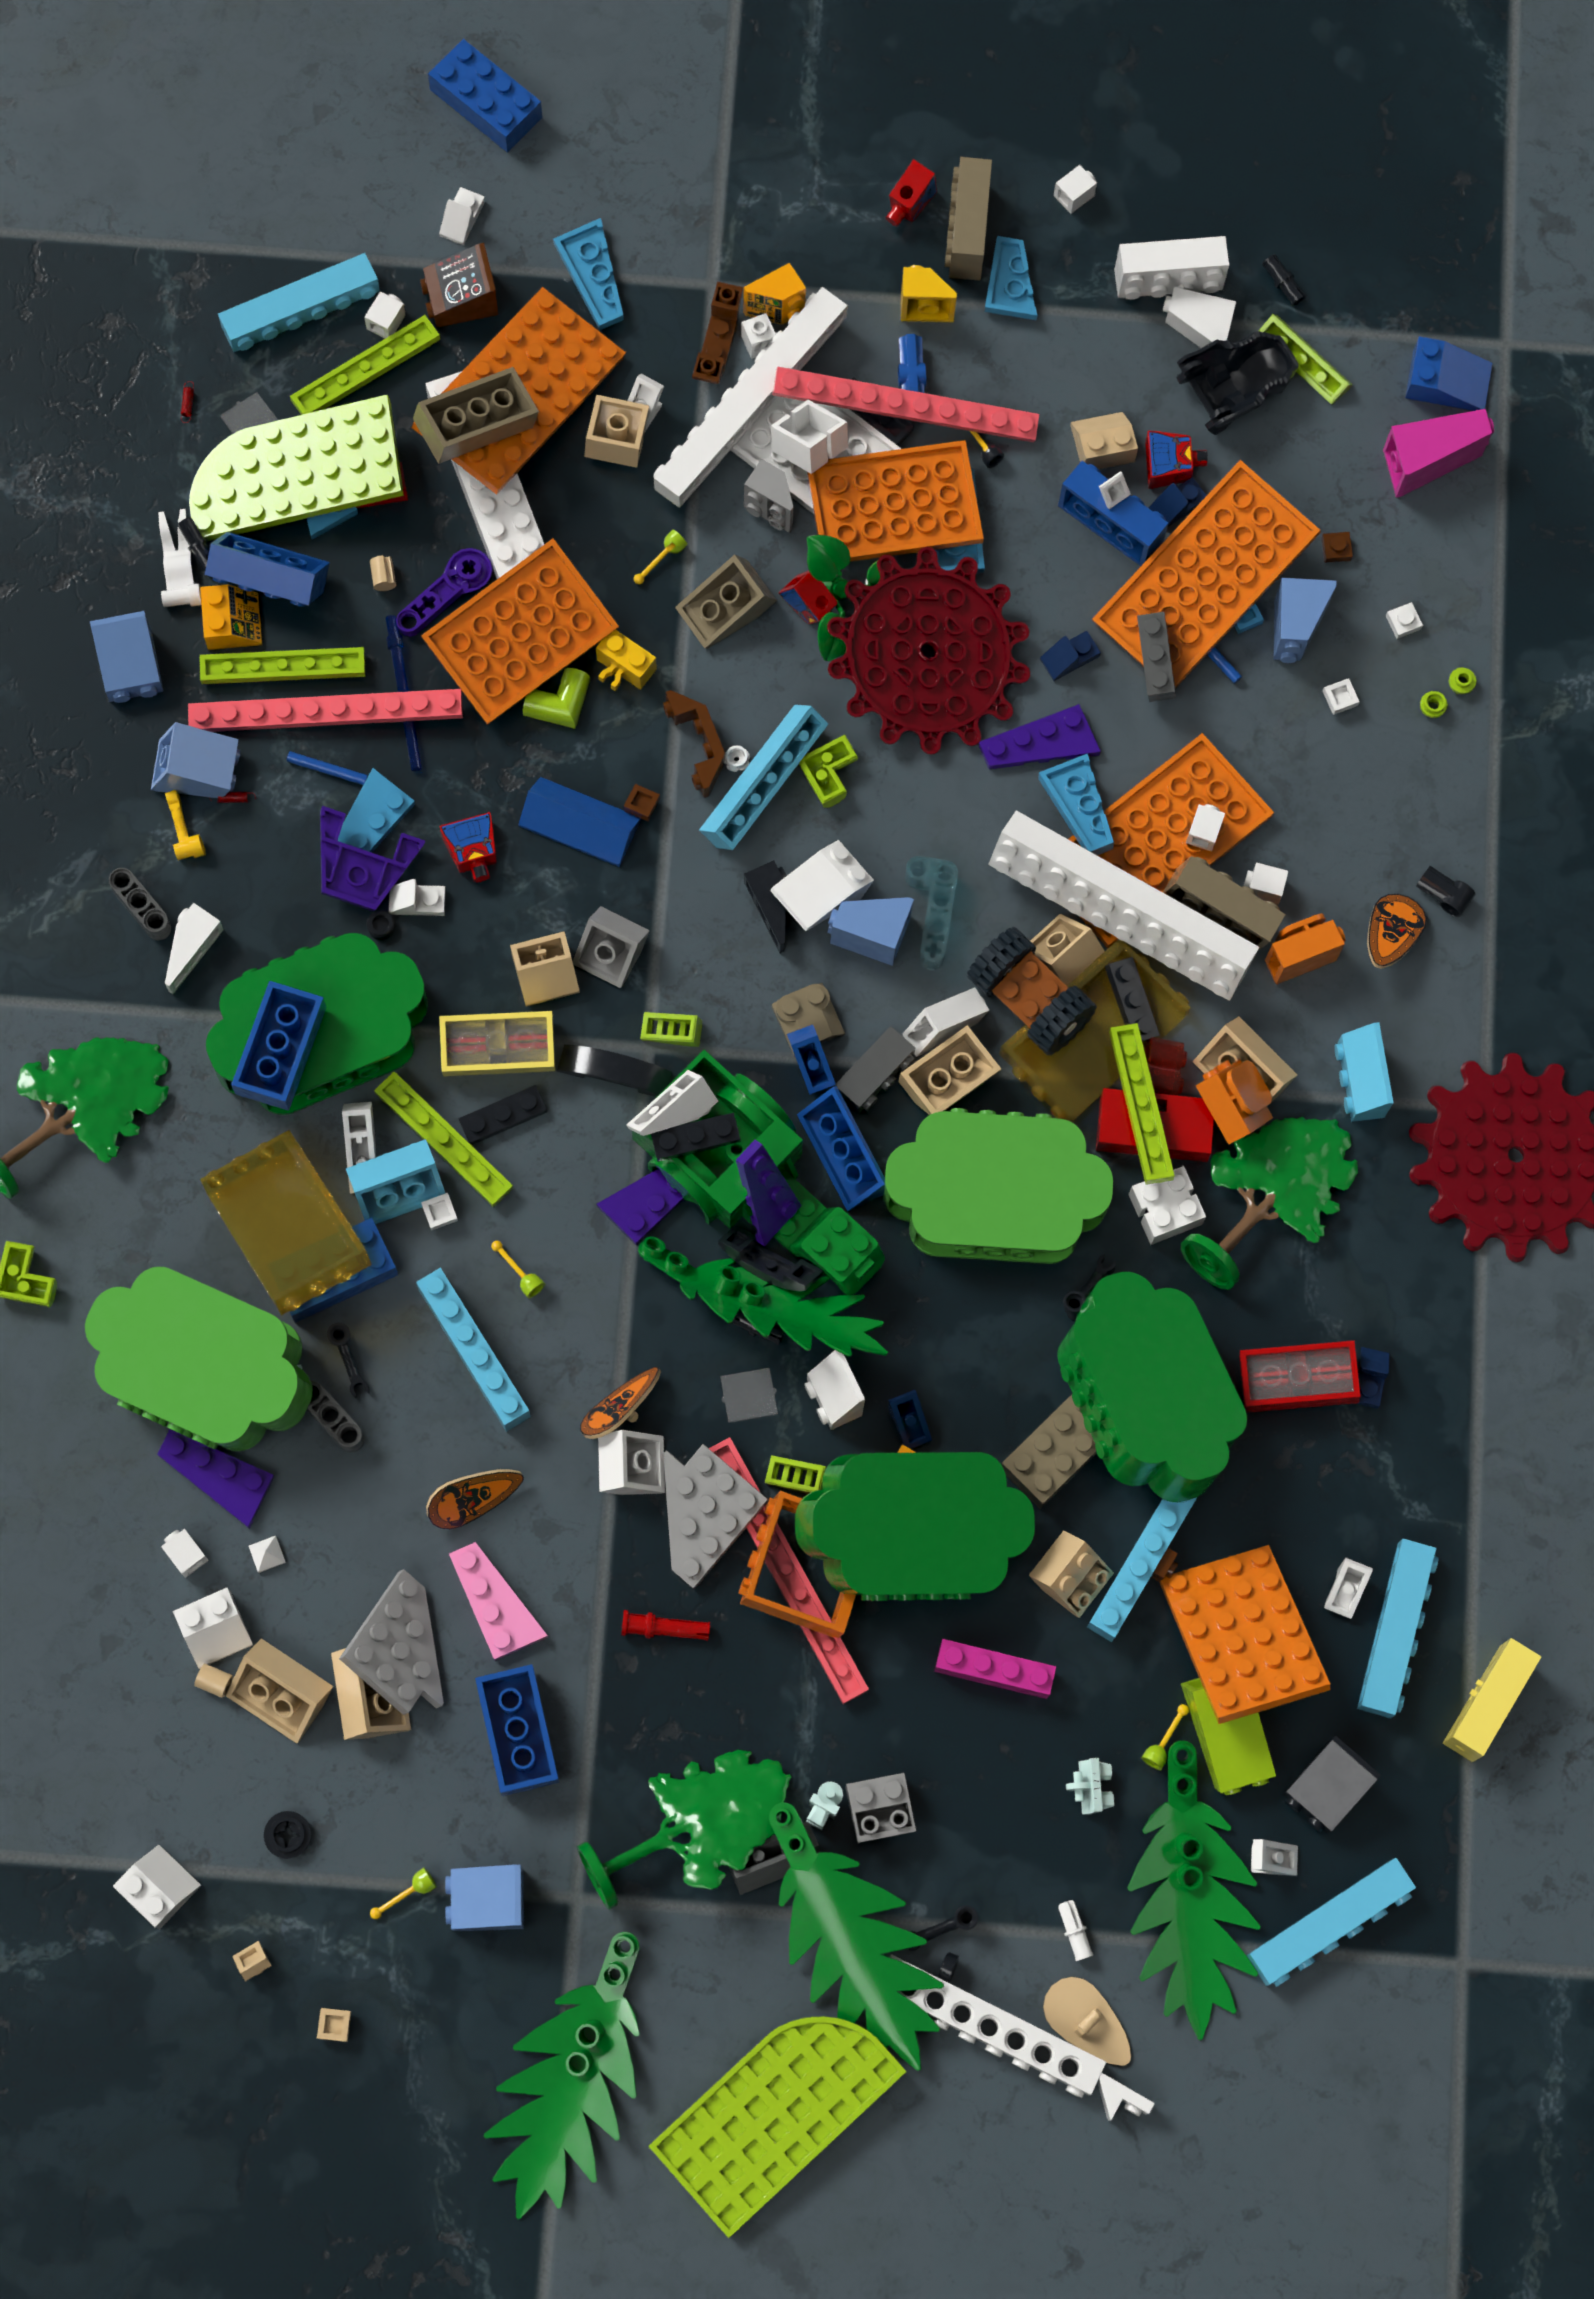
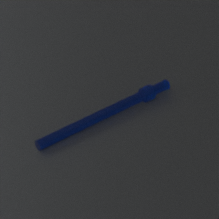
M389 615L385 617L388 631L386 641L388 650H391L397 689L398 692H409L402 648L404 647L403 638L398 631L396 616ZM404 721L411 771L422 770L415 724L414 721Z

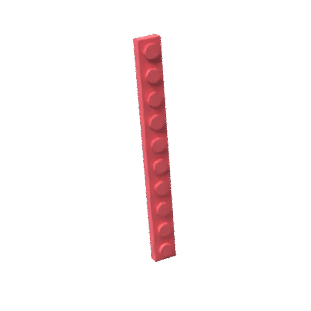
M784 367L776 368L772 394L773 396L801 401L810 400L823 405L1033 443L1036 440L1039 414Z
M461 689L188 703V726L210 732L463 718Z
M730 1437L709 1448L759 1491ZM766 1505L746 1528L757 1549L760 1541L756 1540L758 1530L761 1524H766L768 1514L764 1513ZM777 1523L766 1555L765 1564L790 1608L831 1622ZM800 1626L843 1705L869 1691L840 1637L833 1638Z

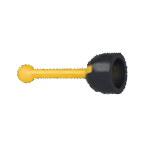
M970 431L983 448L981 450V459L987 468H993L998 465L1005 456L997 445H987L977 432Z

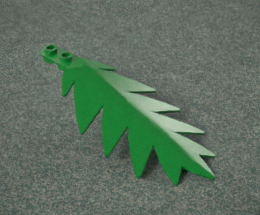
M647 1237L638 1247V1252L644 1260L680 1282V1288L688 1299L694 1300L697 1292L700 1298L727 1323H732L737 1312L741 1309L747 1320L762 1336L769 1337L777 1322L781 1329L806 1351L811 1350L813 1335L832 1349L849 1357L852 1355L851 1348L884 1356L888 1353L876 1340L866 1334L883 1326V1321L864 1317L833 1316L864 1300L865 1295H839L800 1301L828 1282V1276L819 1278L806 1291H793L775 1285L766 1286L769 1284L768 1282L753 1275L745 1268L731 1267L730 1265L736 1262L732 1258L715 1260L694 1268L688 1264L689 1262L685 1255L679 1252H670L659 1238Z
M1180 1740L1173 1743L1168 1751V1802H1165L1156 1809L1148 1819L1142 1832L1147 1834L1161 1826L1162 1828L1156 1833L1137 1864L1127 1889L1131 1892L1166 1878V1880L1149 1899L1130 1932L1132 1935H1136L1170 1921L1149 1954L1139 1979L1143 1982L1176 1962L1166 1991L1164 2016L1168 2017L1184 2004L1188 2020L1198 2040H1202L1210 2020L1213 2003L1232 2014L1236 2013L1231 1991L1213 1959L1256 1977L1258 1975L1246 1954L1213 1919L1256 1930L1260 1929V1925L1250 1912L1211 1876L1251 1886H1256L1257 1882L1235 1852L1217 1832L1207 1825L1209 1824L1227 1831L1231 1830V1826L1218 1812L1209 1805L1197 1801V1752L1190 1742ZM1180 1750H1185L1186 1757L1179 1760L1177 1753ZM1180 1779L1186 1780V1786L1183 1789H1179L1177 1786Z
M785 1802L776 1804L770 1811L769 1821L791 1866L786 1872L781 1885L779 1906H785L796 1892L789 1932V1963L794 1965L821 1938L811 1981L810 2001L815 2003L843 1975L839 1992L837 2018L855 2024L866 2009L867 2030L886 2049L890 2045L903 2060L916 2071H920V2047L916 2031L939 2032L940 2027L926 2011L897 1991L943 1988L944 1983L913 1966L880 1954L925 1945L927 1940L888 1923L860 1917L904 1907L906 1902L877 1885L848 1873L835 1871L859 1867L860 1863L836 1853H817L796 1808ZM781 1812L787 1814L788 1818L785 1823L779 1821V1814ZM797 1838L800 1841V1847L794 1850L791 1843Z
M623 1931L612 1938L596 1985L581 1986L555 2000L557 2005H581L570 2008L537 2027L513 2046L515 2051L560 2055L543 2060L512 2076L496 2087L497 2092L543 2095L511 2113L484 2133V2138L531 2135L503 2162L493 2177L494 2182L518 2178L516 2189L517 2219L522 2218L545 2190L558 2209L562 2207L566 2188L565 2150L592 2183L597 2181L595 2154L585 2114L616 2141L620 2139L616 2113L602 2073L632 2099L637 2097L634 2066L626 2033L622 2025L623 2023L634 2036L638 2037L640 2035L634 2010L627 1998L623 1997L640 1950L639 1940L631 1932ZM622 1941L629 1942V1951H624L621 1948ZM612 1969L620 1971L621 1976L619 1979L612 1977Z

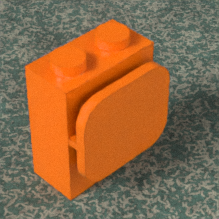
M1323 913L1316 914L1283 928L1279 932L1275 943H1272L1265 959L1275 984L1277 985L1335 962L1346 941L1342 928L1340 926L1337 927L1334 920L1325 923L1326 918Z
M1240 1059L1232 1064L1229 1060H1226L1203 1074L1204 1080L1196 1085L1228 1144L1252 1133L1273 1118L1267 1107L1272 1101L1271 1093L1258 1069L1249 1060L1242 1063Z

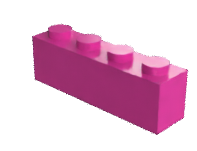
M942 1639L934 1672L1048 1699L1051 1693L1056 1666Z

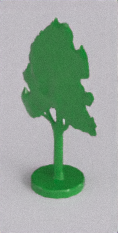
M737 1749L733 1752L717 1756L714 1760L715 1773L712 1774L700 1771L699 1763L690 1762L683 1772L686 1779L670 1778V1773H658L657 1777H650L648 1780L649 1788L653 1790L661 1811L666 1815V1818L662 1821L660 1831L654 1837L605 1863H601L590 1843L583 1842L576 1846L582 1864L605 1907L610 1910L619 1904L609 1875L660 1849H673L685 1860L683 1880L692 1887L709 1890L719 1887L722 1880L726 1877L725 1872L718 1870V1867L721 1865L728 1866L734 1870H743L749 1856L753 1853V1847L762 1846L767 1838L774 1835L775 1832L770 1824L769 1814L776 1804L785 1801L791 1775L783 1773L782 1765L779 1761L765 1759L759 1764H748L749 1756L752 1754L751 1751ZM675 1821V1826L667 1827L671 1822ZM684 1832H688L691 1835V1841L687 1844L673 1842L672 1838Z

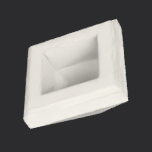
M1122 472L1117 473L1099 486L1108 509H1111L1131 495Z
M276 1535L249 1545L258 1573L286 1563Z

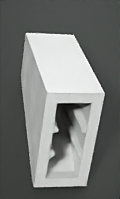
M1174 287L1172 297L1166 296L1163 311L1168 312L1166 318L1168 325L1200 348H1203L1216 339L1227 341L1236 301Z
M974 987L924 1008L902 1035L916 1047L915 1056L918 1057L942 1044L967 1025L970 1028L979 1023L988 1013L989 1009L983 997L980 996Z

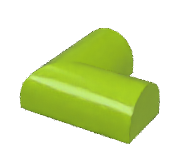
M575 668L564 669L557 694L538 689L534 690L525 697L523 716L576 729L590 683V676L586 672Z
M843 735L807 753L798 765L823 808L832 807L846 797L847 791L837 776L836 771L857 761L858 756L847 737Z
M6 1241L0 1263V1298L51 1307L57 1290L56 1279L29 1274L35 1247Z

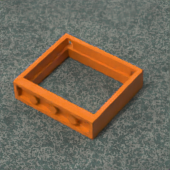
M779 1491L774 1498L770 1497L764 1513L768 1514L765 1525H760L756 1540L760 1541L757 1551H752L747 1564L751 1571L749 1577H744L741 1583L739 1594L743 1596L740 1604L827 1636L839 1638L845 1632L856 1595L840 1592L831 1622L754 1595L781 1509L796 1513L798 1504L802 1500V1498Z

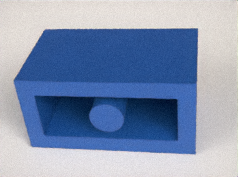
M812 1024L787 1034L809 1094L836 1085L814 1025Z

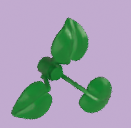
M808 536L807 565L810 574L816 580L824 583L837 602L846 598L844 590L848 581L840 577L842 576L841 570L850 563L849 549L841 540L831 536ZM877 561L867 571V581L869 583L866 584L867 586H874L880 580ZM839 602L835 606L839 615L833 612L826 613L818 626V647L824 661L836 659L843 656L846 652L845 643L841 639L831 636L827 630V624L830 619L845 617V611Z

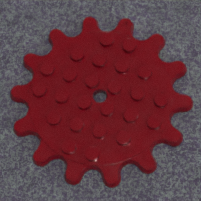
M928 546L919 550L917 563L911 569L901 568L891 555H882L877 561L880 580L876 585L867 586L858 580H851L845 586V594L855 607L853 615L848 618L834 617L827 624L828 633L833 637L841 639L846 646L844 656L834 659L829 663L828 673L834 679H849L855 684L856 693L847 702V712L855 718L861 717L868 712L879 714L882 718L880 738L885 744H894L899 740L903 732L913 731L920 738L921 749L929 755L939 751L941 738L947 732H955L960 736L964 744L975 746L981 740V732L978 728V721L981 716L989 714L998 720L1005 721L1013 714L1012 705L1003 695L1005 685L1013 682L1022 684L1030 677L1029 668L1025 664L1014 660L1011 653L1012 647L1016 643L1025 641L1028 638L1029 628L1023 622H1008L1003 618L1001 611L1003 605L1010 599V589L1004 584H997L990 589L980 588L975 581L978 564L971 557L961 559L953 570H944L939 566L936 551ZM923 645H931L935 649V656L930 659L925 657L921 651Z
M1517 1053L1505 1055L1502 1061V1069L1496 1075L1486 1074L1475 1061H1466L1460 1069L1464 1081L1461 1090L1451 1092L1439 1085L1432 1086L1428 1090L1427 1098L1437 1110V1119L1428 1124L1414 1123L1409 1129V1136L1412 1141L1422 1144L1428 1150V1159L1422 1164L1413 1166L1409 1172V1177L1416 1185H1432L1439 1194L1437 1202L1429 1209L1430 1219L1437 1224L1445 1223L1452 1218L1463 1221L1466 1226L1463 1244L1469 1251L1480 1250L1490 1238L1500 1239L1505 1245L1506 1256L1512 1262H1521L1527 1256V1246L1534 1239L1544 1241L1555 1254L1565 1253L1570 1244L1566 1235V1229L1569 1224L1579 1222L1587 1228L1594 1229V1204L1592 1202L1594 1195V1125L1590 1120V1115L1594 1111V1091L1586 1090L1580 1095L1571 1096L1563 1089V1081L1566 1075L1563 1066L1552 1063L1547 1066L1543 1074L1534 1077L1524 1070L1523 1059ZM1516 1148L1523 1156L1522 1161L1517 1163L1511 1161L1508 1157V1151Z

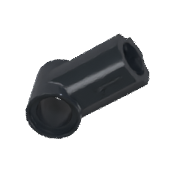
M1429 866L1416 885L1417 888L1439 901L1441 908L1454 917H1460L1475 896V891L1468 884L1459 880L1453 881L1432 866Z

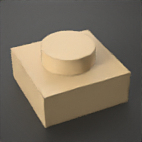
M259 1941L232 1956L245 1981L271 1966Z
M321 2008L317 2039L348 2042L351 2011Z

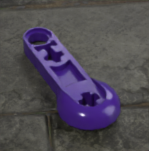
M473 548L461 549L453 554L447 563L443 575L398 614L396 622L399 631L404 636H415L462 594L478 591L483 588L490 580L492 565L488 556L482 551ZM466 565H469V567L474 565L475 572L473 574H469V572L464 574V567ZM424 602H433L434 608L427 607L425 609ZM415 609H418L419 613L422 611L423 619L420 618ZM414 617L417 623L413 628L406 629L402 626L404 618Z

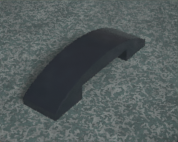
M564 1044L557 1072L580 1078L588 1076L638 1089V1093L657 1097L669 1085L672 1076L671 1071L643 1060L606 1050Z
M737 1225L718 1240V1245L740 1266L758 1278L780 1288L806 1291L824 1275L822 1269L802 1259L795 1264L760 1246L754 1234Z

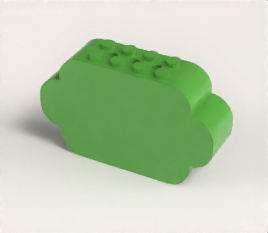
M954 1108L951 1109V1112L941 1111L926 1117L918 1127L915 1142L903 1144L890 1154L884 1175L883 1200L886 1208L894 1217L909 1222V1233L912 1242L921 1252L927 1255L1053 1264L1065 1260L1073 1253L1081 1233L1093 1230L1103 1221L1112 1200L1113 1176L1105 1161L1096 1155L1086 1153V1141L1083 1133L1075 1124L1068 1120L1052 1118L1050 1114H1037L1035 1117H1027L1021 1112L996 1115V1112L992 1110L968 1113L966 1109Z
M153 1267L145 1270L136 1278L131 1289L113 1287L102 1292L94 1301L85 1322L86 1337L89 1343L96 1350L100 1351L95 1363V1377L101 1389L109 1395L118 1398L117 1405L140 1416L142 1415L164 1427L167 1426V1428L188 1438L192 1437L193 1440L216 1450L218 1445L232 1451L248 1450L260 1442L267 1429L284 1431L294 1427L303 1418L310 1404L312 1384L306 1372L297 1366L302 1354V1342L293 1327L266 1311L170 1268Z

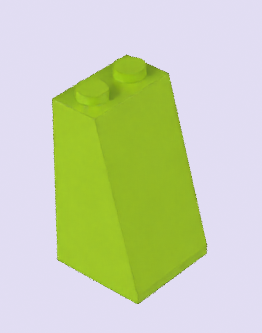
M1200 1678L1181 1683L1212 1782L1217 1791L1220 1793L1224 1792L1225 1795L1240 1792L1243 1786L1249 1784L1261 1786L1267 1784L1269 1778L1276 1776L1258 1712L1218 1724Z

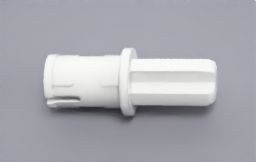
M1070 1900L1061 1903L1058 1908L1066 1929L1064 1935L1069 1938L1075 1960L1079 1961L1093 1956L1085 1933L1087 1927H1083L1075 1902Z

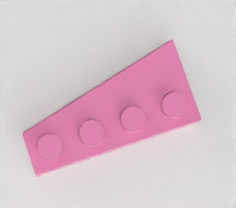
M476 1542L449 1553L495 1661L548 1638L547 1634Z

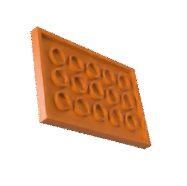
M966 440L828 459L826 464L812 474L807 472L818 535H827L841 540L849 549L850 562L880 558L882 555L894 556L916 553L921 548L927 546L937 550L983 543L984 537Z
M552 538L421 635V637L488 725L618 629L619 626L554 538Z
M1269 1545L1172 1574L1171 1578L1165 1576L1160 1581L1162 1590L1218 1724L1330 1690L1328 1677Z

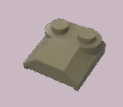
M823 983L812 984L783 996L772 1004V1010L793 1055L794 1052L787 1034L813 1024L820 1043L845 1035L831 1003L829 992Z

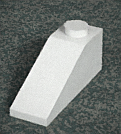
M195 903L189 909L185 908L177 919L178 923L176 925L165 985L172 994L175 993L224 930L218 919Z
M687 1070L627 1124V1127L642 1136L698 1120L700 1117L708 1114L718 1100L702 1076Z
M372 1102L344 1104L342 1116L347 1168L358 1163L376 1158L375 1129ZM349 1179V1188L351 1194L354 1193V1190Z

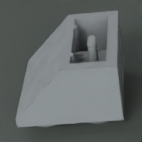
M761 459L744 484V507L751 515L755 517L761 516L768 520L775 529H783L790 533L793 526V503L785 472Z
M904 1773L846 1785L851 1818L858 1843L916 1832Z

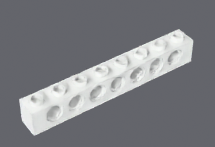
M892 1954L890 1955V1958L899 1960V1961L904 1962V1963H906V1964H908V1965H910V1966H913V1967H915V1968H917V1969H919V1970H921V1971H924V1970H922V1969H920V1968H918V1967H916V1966H914V1965H912V1964H910V1963H908V1962H906V1961H904V1960H902V1959H900V1958H898V1957H896V1956H894V1955H892ZM928 1972L926 1973L943 1982L944 1987L916 1990L914 1995H904L926 2011L940 2028L947 2031L950 2026L960 2031L958 2037L972 2044L976 2040L986 2044L985 2050L1001 2058L1004 2053L1014 2058L1012 2064L1026 2071L1032 2067L1040 2071L1039 2077L1055 2085L1058 2080L1068 2085L1066 2091L1077 2097L1082 2098L1084 2094L1088 2096L1092 2094L1106 2064L1105 2061ZM932 1992L940 1994L943 1998V2005L939 2009H932L927 2004V1996ZM957 2006H964L969 2010L970 2017L967 2022L960 2023L954 2018L953 2013ZM990 2019L996 2024L997 2029L993 2036H986L981 2032L980 2025L983 2020ZM1011 2033H1018L1023 2038V2046L1019 2050L1010 2048L1007 2043V2038ZM1038 2046H1044L1049 2050L1050 2059L1047 2063H1039L1035 2059L1034 2052ZM1067 2059L1074 2061L1077 2066V2072L1073 2077L1065 2076L1061 2070L1062 2063Z

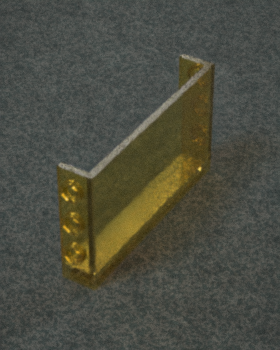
M1119 939L1067 986L1068 988L1077 986L1097 1006L1095 1014L1091 1016L1092 1019L1089 1023L1085 1024V1028L1079 1031L1073 1040L1069 1041L1067 1046L1062 1047L1059 1052H1055L1051 1056L1046 1055L1027 1036L1030 1028L1025 1024L1000 1048L999 1055L1013 1068L1012 1073L1021 1082L1026 1081L1032 1087L1031 1092L1041 1102L1045 1100L1052 1107L1050 1110L1056 1118L1073 1122L1101 1096L1103 1088H1110L1120 1078L1109 1031L1110 1027L1123 1026L1124 1022L1104 966L1130 957L1134 959L1160 1034L1156 1038L1142 1042L1145 1054L1188 1016L1191 1007L1187 998L1180 992L1176 993L1169 986L1168 979L1163 974L1156 973L1150 967V962L1141 953L1137 954L1124 941Z
M290 1130L268 1142L261 1143L252 1151L234 1158L230 1163L209 1172L200 1179L206 1194L281 1316L296 1310L306 1301L321 1296L326 1290L338 1283L347 1281L354 1274L372 1265L366 1249Z

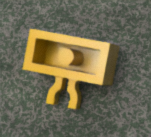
M617 630L605 637L596 647L597 661L608 667L599 674L598 679L603 683L607 677L616 673L615 680L611 683V689L614 691L620 686L621 678H624L641 690L657 670L656 657Z

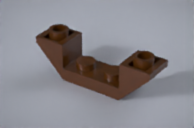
M717 281L711 304L709 325L701 353L698 352L692 379L719 384L725 372L737 327L743 287Z
M672 690L667 691L666 702L663 703L667 718L672 717L675 726L693 720L697 735L702 734L705 743L702 744L708 760L694 764V774L691 775L696 791L701 790L704 798L709 797L725 764L724 749L706 705Z

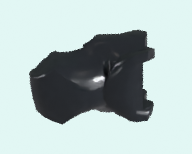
M1255 331L1247 338L1233 343L1230 340L1222 341L1216 339L1200 350L1183 356L1177 361L1182 372L1177 375L1176 379L1179 384L1187 382L1191 384L1210 415L1211 420L1205 424L1207 430L1217 435L1224 431L1232 421L1261 406L1267 394L1282 393L1296 373L1299 364L1281 336Z

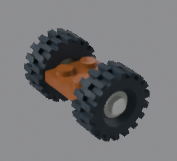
M1016 927L1009 928L1005 933L999 934L997 939L994 938L990 942L991 944L982 950L981 955L975 958V962L971 964L970 970L967 972V977L987 997L995 994L1030 1028L1027 1036L1046 1055L1051 1056L1055 1052H1059L1062 1047L1067 1046L1069 1041L1073 1040L1079 1031L1085 1028V1024L1089 1023L1092 1019L1091 1016L1095 1014L1097 1006L1077 986L1068 988L1034 955L1036 946Z

